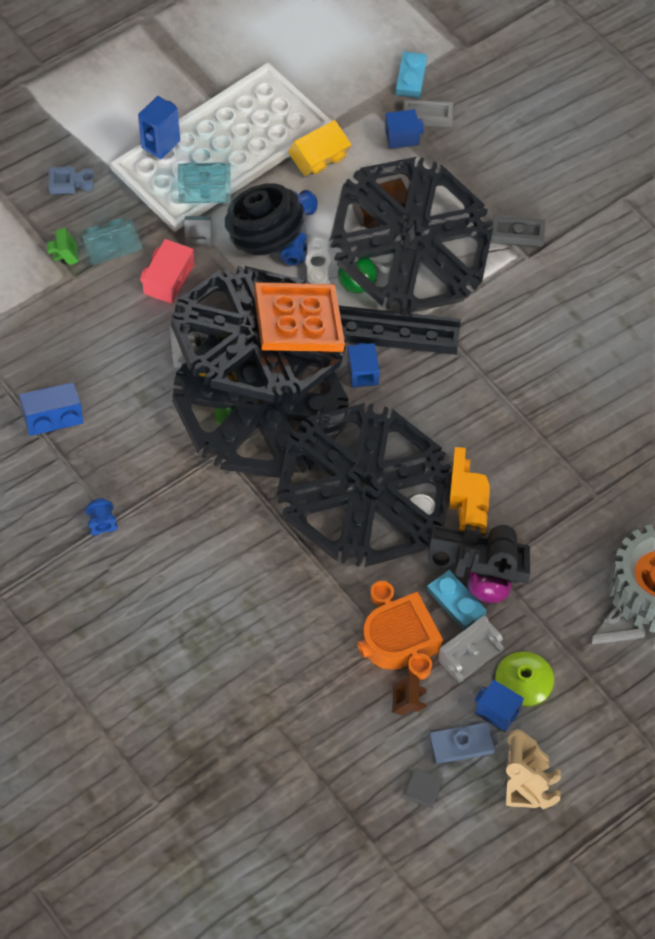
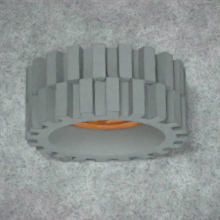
M652 525L644 527L642 534L637 529L631 533L630 539L626 537L622 541L609 575L608 583H610L608 590L610 596H615L613 605L617 608L620 606L624 608L622 612L623 618L628 620L632 616L636 618L634 626L642 627L644 623L650 625L649 632L655 633V592L653 591L655 587V531Z

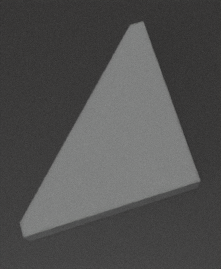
M621 606L618 608L614 607L595 635L592 636L591 643L600 644L644 638V626H634L636 618L631 616L626 620L622 617L624 608Z

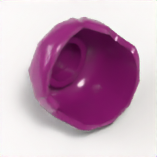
M470 570L467 586L474 598L480 602L491 604L500 603L508 598L512 583L494 576L483 577Z

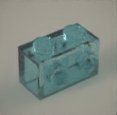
M179 163V204L231 203L230 163Z

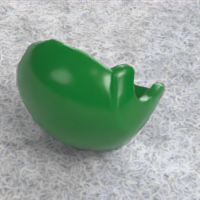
M370 258L359 260L357 268L370 281L376 284L377 269ZM339 267L338 281L346 291L354 294L366 292Z

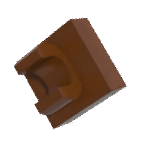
M409 675L393 685L392 713L404 715L411 710L419 712L426 708L425 703L419 702V697L427 693L424 687L419 686V678Z

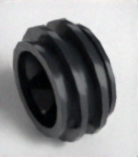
M276 183L257 185L240 193L232 200L225 216V229L230 234L231 242L237 249L251 255H268L289 246L298 237L301 226L304 223V210L299 205L298 196L291 189Z

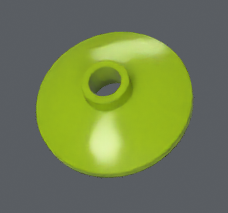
M516 652L508 655L500 662L495 674L497 682L524 698L522 707H530L542 703L549 697L554 686V674L548 662L531 652ZM528 672L531 676L525 678L520 673Z

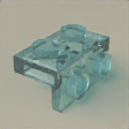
M124 217L110 221L109 227L100 229L98 225L84 230L85 235H82L80 240L85 245L92 267L143 249L132 219L125 221Z

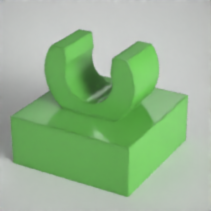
M66 228L57 230L56 240L47 243L48 254L53 253L54 261L64 259L69 266L78 263L76 240Z

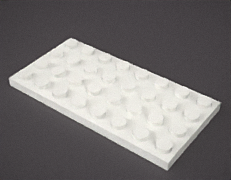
M266 63L180 118V142L161 160L141 148V144L111 162V170L176 232L185 226V216L202 215L290 156L288 150L295 140L332 122V120L273 66Z

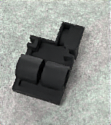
M466 524L465 531L432 525L428 560L432 567L443 570L456 562L455 575L463 578L466 567H471V572H475L483 577L494 576L503 578L511 583L521 582L528 584L530 577V546L517 543V534L512 527L498 525L492 528L489 536L480 535V527L476 526L474 530L468 524ZM438 551H445L449 554V557L445 560H438L434 557V554Z

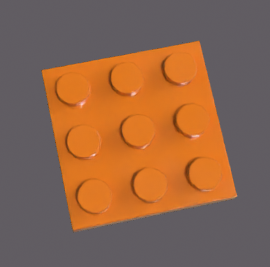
M255 282L254 296L262 350L343 352L345 341L335 284Z

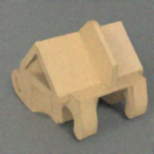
M521 730L511 731L508 735V743L511 747H509V761L506 766L508 774L506 806L538 808L540 806L542 809L557 804L560 801V791L554 790L551 794H545V790H548L550 785L557 783L561 779V771L555 769L552 773L543 772L549 768V756L525 732Z

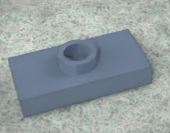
M488 722L429 733L435 764L494 754L495 752Z

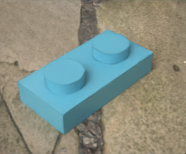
M403 51L396 95L413 98L421 97L427 54Z
M450 570L427 585V592L463 631L484 615L486 616L487 610L471 595L469 590Z

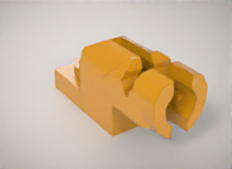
M455 447L449 509L458 510L460 531H465L466 524H468L474 530L476 526L480 527V535L484 536L488 520L490 485L486 475L469 473L470 459H465L466 448Z

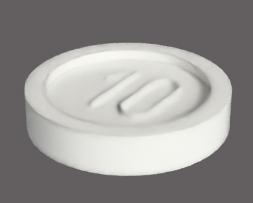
M419 494L410 499L428 515L434 512L435 502L431 497Z

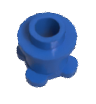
M303 190L299 195L296 191H293L299 198V205L303 208L304 215H313L318 205L316 196L309 190Z
M299 233L298 237L289 246L280 251L279 257L284 263L296 266L305 261L306 255L304 251L307 249V244L305 243L307 239L306 234Z
M98 498L91 501L86 507L85 512L90 517L88 526L91 535L113 532L118 529V525L115 523L116 517L112 515L114 508L112 502Z

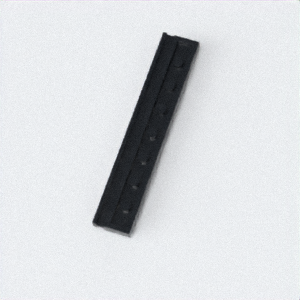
M338 305L346 342L357 344L375 343V346L457 355L461 319Z

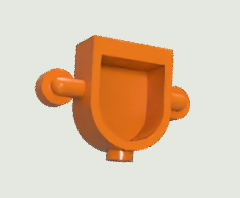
M386 581L374 583L371 587L370 598L373 604L379 607L373 610L367 617L364 624L363 640L357 642L361 656L363 658L368 657L372 663L384 669L397 670L408 666L410 676L417 677L419 680L426 679L432 669V661L429 657L439 653L443 639L418 591L393 601L394 589L390 583Z

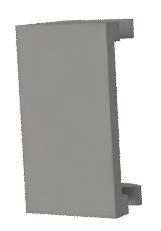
M484 615L441 647L438 661L460 684L504 650L503 645L500 643L503 637Z

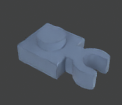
M49 167L50 194L76 193V187L87 191L93 190V180H86L94 179L93 170L83 169L80 172H76L75 167Z

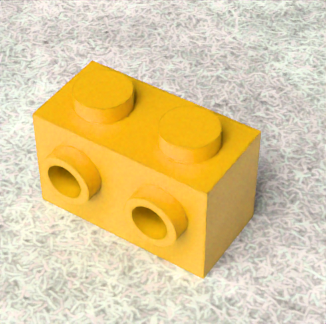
M333 120L295 140L288 153L305 177L311 173L314 175L321 173L331 162L337 164L347 157L346 152L352 144L336 120Z

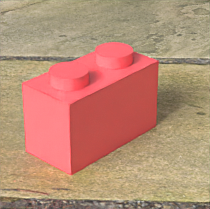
M164 239L160 248L157 247L154 250L149 267H145L142 271L140 281L143 283L144 294L173 304L195 265L194 249Z

